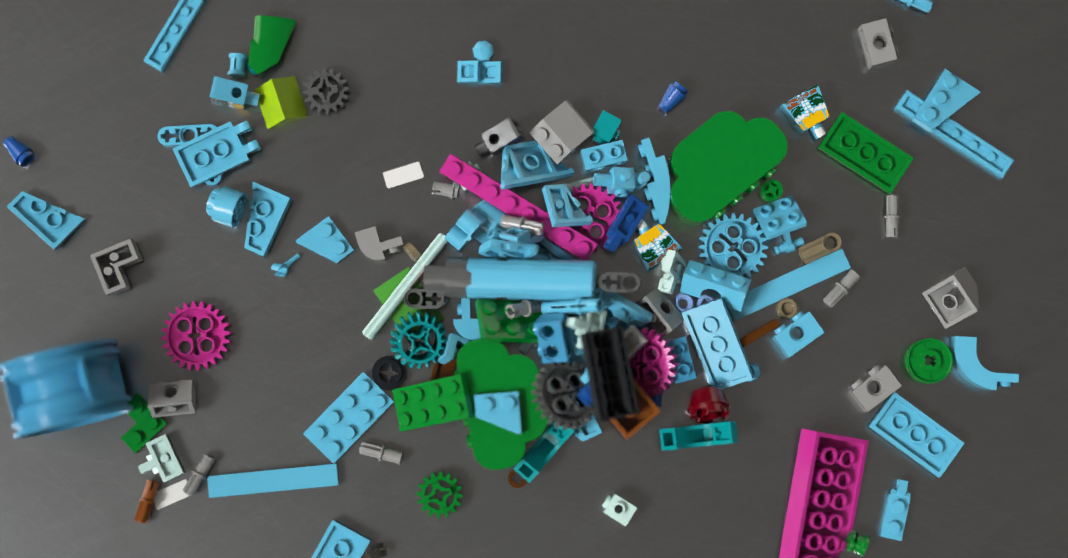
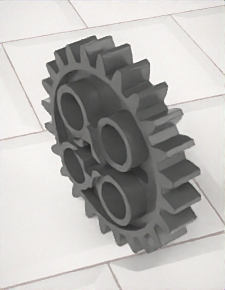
M576 361L571 363H548L540 369L541 373L535 375L537 380L532 383L537 388L531 391V394L537 395V398L532 400V402L539 404L535 410H542L541 418L547 416V424L555 422L556 429L562 426L563 430L568 428L573 430L581 427L591 420L590 416L595 414L593 404L587 407L578 398V393L570 396L563 395L554 399L549 398V396H557L560 393H571L585 386L580 379L584 374L582 372L583 365L576 368Z

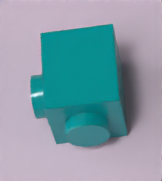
M603 110L593 127L595 132L591 135L593 137L592 140L599 145L610 143L611 141L615 142L621 133L618 128L622 120Z

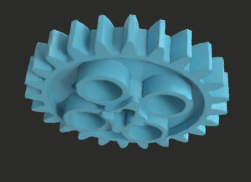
M735 213L731 214L730 219H728L726 214H723L722 221L719 218H715L716 225L709 222L708 227L710 230L703 229L702 231L706 237L699 238L704 243V245L698 246V249L704 250V253L699 255V258H706L703 264H709L711 267L742 277L745 274L747 278H751L750 271L758 273L756 265H764L760 258H767V255L762 253V251L768 249V246L762 245L767 240V238L760 237L763 231L756 230L759 223L751 225L752 218L750 217L744 221L743 214L736 219ZM728 228H736L738 230V237L731 238L727 232ZM719 234H722L731 245H733L734 243L737 244L736 250L742 256H744L747 259V261L744 262L736 251L730 252L728 250L730 248V245L726 243L723 239H721L719 237ZM714 242H719L723 245L722 253L713 251L712 245ZM748 242L753 245L752 253L744 252V243ZM730 257L738 260L737 268L733 269L728 266L727 261Z

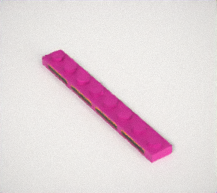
M450 153L439 171L508 215L518 218L524 216L527 220L543 223L544 237L582 260H588L598 245L596 241L571 226L552 227L547 211L511 189L502 190L501 183Z

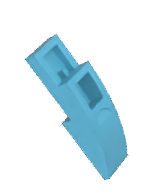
M646 137L640 140L641 145H638L641 157H646L647 159L646 172L654 180L647 182V188L644 189L647 201L652 200L654 208L651 209L654 221L659 220L660 224H664L670 203L668 166L664 155L655 156L650 139Z

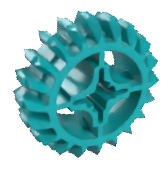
M416 311L415 317H413L408 312L407 316L409 319L405 320L404 317H400L402 324L395 323L394 327L397 330H391L390 332L394 337L389 339L390 344L393 345L391 351L396 352L394 356L397 360L401 359L402 365L408 362L409 368H413L415 363L418 369H421L422 363H425L426 367H430L429 361L432 360L434 363H437L436 355L441 356L440 349L445 350L446 345L442 343L448 341L444 335L447 331L445 328H441L443 325L441 321L436 322L437 317L435 315L429 318V313L425 312L421 317L420 311ZM416 325H424L421 326L418 330L410 329L411 327ZM431 328L435 332V342L433 345L428 341ZM404 335L410 340L407 351L402 348V338ZM414 338H422L424 343L420 341L415 342ZM420 350L427 351L424 354L416 355V353Z

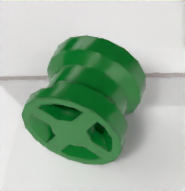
M775 179L767 180L760 188V195L767 202L776 201L783 193L782 184Z
M852 530L845 550L856 551L857 555L863 556L868 548L870 536H861L857 531Z

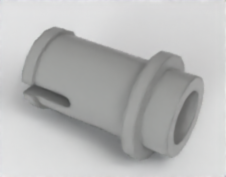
M434 181L432 195L447 196L452 200L459 196L460 186L456 185V183L446 184Z

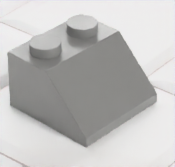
M565 100L543 118L529 133L558 165L571 156L595 131L574 107Z

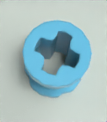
M229 53L231 60L230 71L227 72V75L238 78L247 77L245 62L248 59V55Z

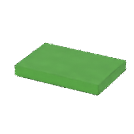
M407 267L373 290L382 304L387 301L411 270L410 267ZM418 280L412 289L423 288ZM416 292L411 295V301L414 304H418L420 301V296ZM404 299L391 314L394 322L400 325L402 324L400 317H404L407 320L409 319L407 313L410 312L415 317L416 311H420L421 317L425 312L429 313V318L435 315L437 317L436 322H443L445 320L438 309L409 308L405 304ZM416 325L411 327L410 329L418 330L421 326L424 325ZM404 335V337L406 338V340H407L408 343H409L410 340L407 338L406 335Z

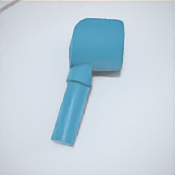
M298 253L283 264L274 263L271 266V270L278 271L275 273L276 276H286L288 267L298 260L300 255Z

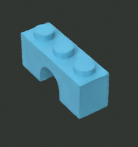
M689 260L683 274L680 292L700 298L703 290L713 289L723 297L726 307L741 312L748 295L751 279Z

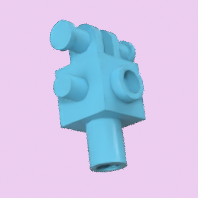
M613 167L606 174L595 173L593 184L594 186L607 187V194H615L616 197H626L630 192L634 193L643 188L647 181H649L650 175L645 171L640 174L634 173V168Z

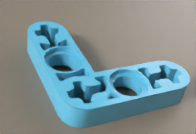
M213 124L166 126L159 130L157 137L162 145L177 147L188 142L184 139V133L187 130H193L196 138L200 136L198 129H201L203 134L209 132V129L213 130L217 127ZM177 130H180V142H178V138H170L169 142L163 138L168 131L171 135H178ZM223 174L219 175L218 178H214V182L208 180L205 183L212 187L218 186L223 180Z

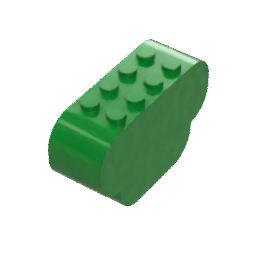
M731 111L719 112L712 116L675 147L670 157L672 160L669 164V170L675 180L670 189L669 205L672 211L683 223L690 226L703 225L712 218L716 221L715 218H720L728 211L726 209L728 205L733 207L744 198L742 194L745 191L750 194L761 184L759 182L760 179L763 178L766 181L777 171L776 166L784 159L788 148L784 133L773 121L766 118H754L746 122L739 114Z
M481 339L470 341L460 349L457 356L458 370L454 371V375L466 374L474 417L463 419L464 427L469 426L470 435H466L468 448H473L476 460L487 469L499 470L516 465L524 456L525 442L537 439L544 432L547 425V416L541 418L543 411H536L535 409L539 404L532 402V400L537 398V395L531 394V391L537 389L532 383L537 380L535 375L539 373L538 368L530 358L524 355L509 356L501 342L481 341ZM518 392L521 434H516L477 418L474 395Z

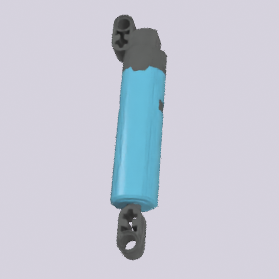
M448 257L445 266H424V288L408 290L404 295V302L409 308L437 309L444 307L448 302V298H507L508 300L526 299L535 301L576 300L579 297L596 299L597 288H601L606 292L631 293L640 289L642 279L637 273L607 272L598 275L596 262L588 260L509 259L506 261L499 258ZM619 275H622V289H619L620 284H612L611 288H608V284H604V280L608 279L609 276H611L612 280H620ZM629 276H633L637 280V286L633 289L628 288L626 285V279ZM414 292L420 296L418 304H414L411 301V295ZM436 295L441 297V301L437 302V305L436 301H427V297Z

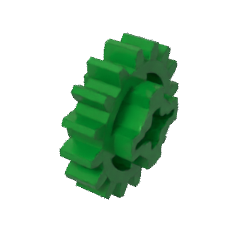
M442 471L439 472L438 476L432 472L431 479L424 477L423 479L426 483L418 484L422 491L416 492V495L421 496L417 503L424 504L422 511L428 509V516L431 517L433 513H436L439 519L441 513H444L446 517H449V510L455 513L456 509L454 506H461L458 498H462L463 494L458 493V490L462 486L455 485L458 479L451 480V473L444 477ZM439 480L448 482L451 487L446 488L442 486ZM431 483L433 489L430 494L425 496L426 489ZM436 489H440L441 492L450 491L443 496L442 501L439 498H430L437 493ZM454 494V500L448 507L447 499L449 495ZM434 502L439 504L440 509H435L428 503Z

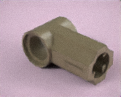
M828 233L797 249L806 265L837 251L841 247L842 241L836 233ZM828 237H833L836 240V246L833 249L828 248L825 244V240Z

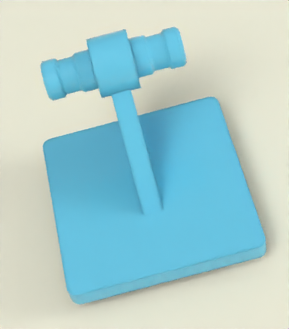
M792 195L753 209V214L768 240L783 235V244L774 247L776 255L782 252L790 253L795 251V248L804 245L802 237L796 240H792L790 237L791 231L807 226V221Z

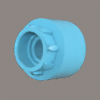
M226 186L221 189H214L208 198L206 212L209 216H212L213 221L235 228L244 215L247 194Z

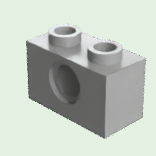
M887 19L861 24L858 31L868 68L872 69L894 63L897 60V56H899L897 45L893 44L891 38L893 36V29L891 24L887 23ZM875 39H881L884 42V48L877 47Z
M658 287L636 303L653 313L652 321L647 325L651 330H656V335L663 333L664 337L684 321L678 309L665 293L658 290Z
M876 365L868 371L869 376L866 379L862 380V378H859L851 385L853 389L849 393L863 412H869L902 386L886 365L881 367ZM872 381L878 384L879 388L876 393H872L869 390V384Z
M179 380L149 384L148 407L152 418L196 413V390L193 381Z

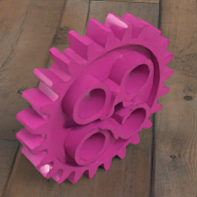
M582 183L579 191L573 186V194L571 195L577 200L584 198L588 202L587 208L582 211L585 214L592 212V217L607 222L606 225L593 221L590 225H582L578 231L596 241L602 249H605L603 245L609 237L606 234L620 209L616 208L620 201L613 202L615 194L608 196L607 188L602 192L601 186L593 189L592 183L589 184L588 189ZM600 205H605L608 209L605 217H600L597 214V208ZM594 225H598L601 228V234L598 237H593L590 234V229Z
M192 301L191 307L187 303H183V310L175 307L176 315L169 312V316L172 319L171 321L164 320L168 327L161 329V331L166 333V336L160 339L167 341L162 348L170 350L166 356L174 355L172 363L180 360V368L187 364V369L192 370L195 365L196 370L200 371L201 365L205 369H209V362L217 365L215 358H224L221 351H229L224 345L231 343L230 340L226 339V336L231 335L232 332L225 330L230 324L223 323L226 318L225 315L218 316L220 309L212 311V304L205 308V302L203 301L197 307L196 302ZM194 317L197 318L196 332L201 334V337L197 338V345L199 349L198 355H196L195 353L196 339H192V335L195 334V325L193 322ZM208 318L211 321V326L208 330H203L201 323L204 319ZM184 320H187L190 325L186 332L180 330V324ZM206 340H210L213 344L212 349L208 352L203 349V343ZM188 341L191 344V350L185 354L182 352L181 346L184 342Z
M645 327L640 332L648 340L645 344L646 348L643 346L637 352V356L629 362L632 378L651 398L656 396V393L658 395L662 394L664 390L670 388L669 384L675 382L672 376L677 375L678 372L673 368L678 366L679 363L673 361L678 354L671 353L675 347H668L667 344L670 339L663 341V333L656 335L655 329L648 332L647 327ZM652 348L656 350L657 357L652 354ZM633 368L637 371V376L633 374ZM652 370L657 373V378L653 376Z

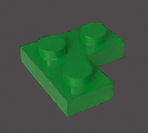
M140 393L134 395L131 398L132 401L128 402V405H133L134 411L127 414L136 424L121 437L135 454L146 445L145 443L151 441L168 425L163 417L152 418L148 401Z

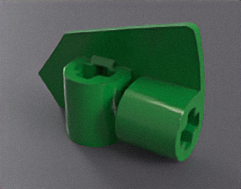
M264 15L255 16L254 36L250 42L248 65L258 75L278 64L296 24L295 19Z

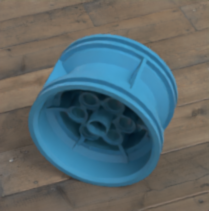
M102 339L68 345L27 355L1 364L0 372L4 374L0 376V380L5 384L14 422L11 424V427L18 431L13 434L14 439L63 431L134 411L133 405H128V402L132 401L131 396H126L117 358L121 354L120 349L114 348L118 345V340Z

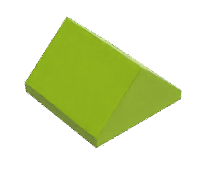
M295 76L270 79L254 89L255 93L260 94L258 102L268 130L308 117Z

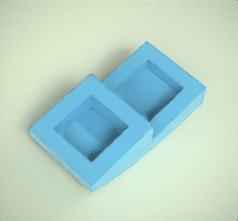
M458 61L457 82L503 84V62Z
M513 226L500 233V238L521 244H533L544 240L543 234H531L530 230Z

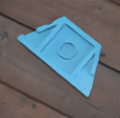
M536 140L506 145L503 149L502 190L572 177L575 173L571 167L567 169L562 163L557 165Z

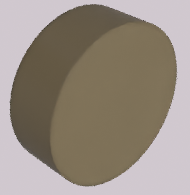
M411 242L403 246L404 251L414 262H417L422 256L421 252Z
M784 298L777 303L776 312L782 319H791L798 313V304L791 298Z

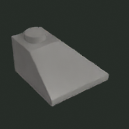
M965 266L922 293L945 329L980 310L977 284Z

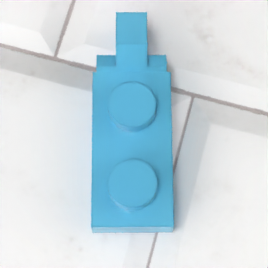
M603 290L596 294V299L601 298L603 300L604 311L630 326L635 325L636 328L641 329L652 321L653 313L619 294L612 296Z
M897 479L896 489H891L887 495L879 536L902 541L911 493H907L908 481Z

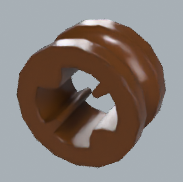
M513 469L508 475L509 484L514 488H521L527 481L525 479L524 481L521 480V484H516V481H512L511 477L515 476L514 473L516 472Z

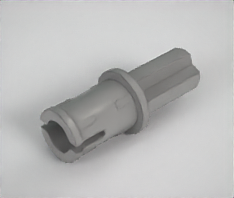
M887 195L886 216H884L886 218V237H900L899 195Z
M507 214L502 215L501 228L509 229L513 226L530 230L531 234H543L544 224L541 222L527 220L524 216L518 218Z
M850 269L839 283L836 282V286L824 297L823 301L831 308L834 307L844 295L849 294L848 291L861 277L854 270Z
M525 299L520 303L509 304L506 306V309L512 310L506 311V315L509 318L518 316L529 317L532 313L541 312V304L544 301H528Z
M362 442L359 449L360 454L378 458V461L382 459L397 463L398 465H400L403 451L387 448L384 444L379 446Z
M203 454L195 470L191 471L192 475L183 488V492L189 496H194L203 480L207 479L206 475L216 460Z

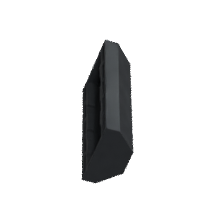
M623 326L580 334L596 422L639 414Z

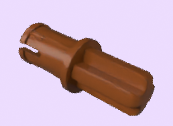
M146 480L142 497L138 499L140 503L134 518L136 522L147 523L152 505H155L154 499L160 483L154 482L153 488L150 490L152 481Z

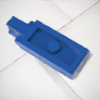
M630 194L609 227V231L606 234L609 237L603 247L609 252H615L619 245L628 242L649 206L634 194Z

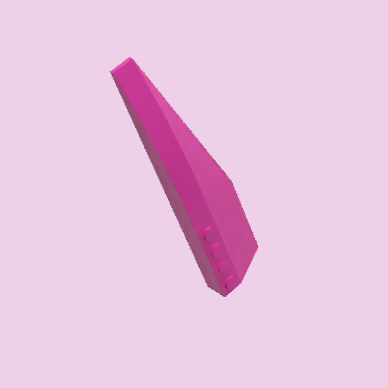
M801 429L779 558H838L840 552L844 551L847 544L845 539L848 532L851 533L854 526L869 440Z

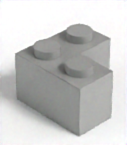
M132 239L125 240L90 255L104 292L107 296L111 297L131 289L124 268L143 261L136 241Z

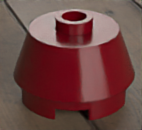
M705 386L692 392L687 411L690 413V419L696 418L697 423H714L713 419L719 417L726 420L729 417L731 406L721 388Z

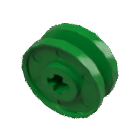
M934 338L919 340L912 344L906 352L904 359L905 369L909 376L917 382L923 384L937 383L946 378L951 372L953 365L952 353L941 340ZM925 357H926V358H928V357H931V358H932V360H933V361H931L932 365H931V364H930V365H926V364H925V361H926Z

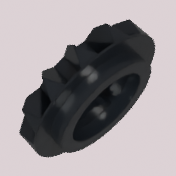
M394 356L381 357L372 368V378L375 384L385 390L397 389L404 383L406 378L405 365H402L401 360H397ZM391 363L392 371H395L398 375L391 376L388 382L387 375L380 373V371L387 370Z

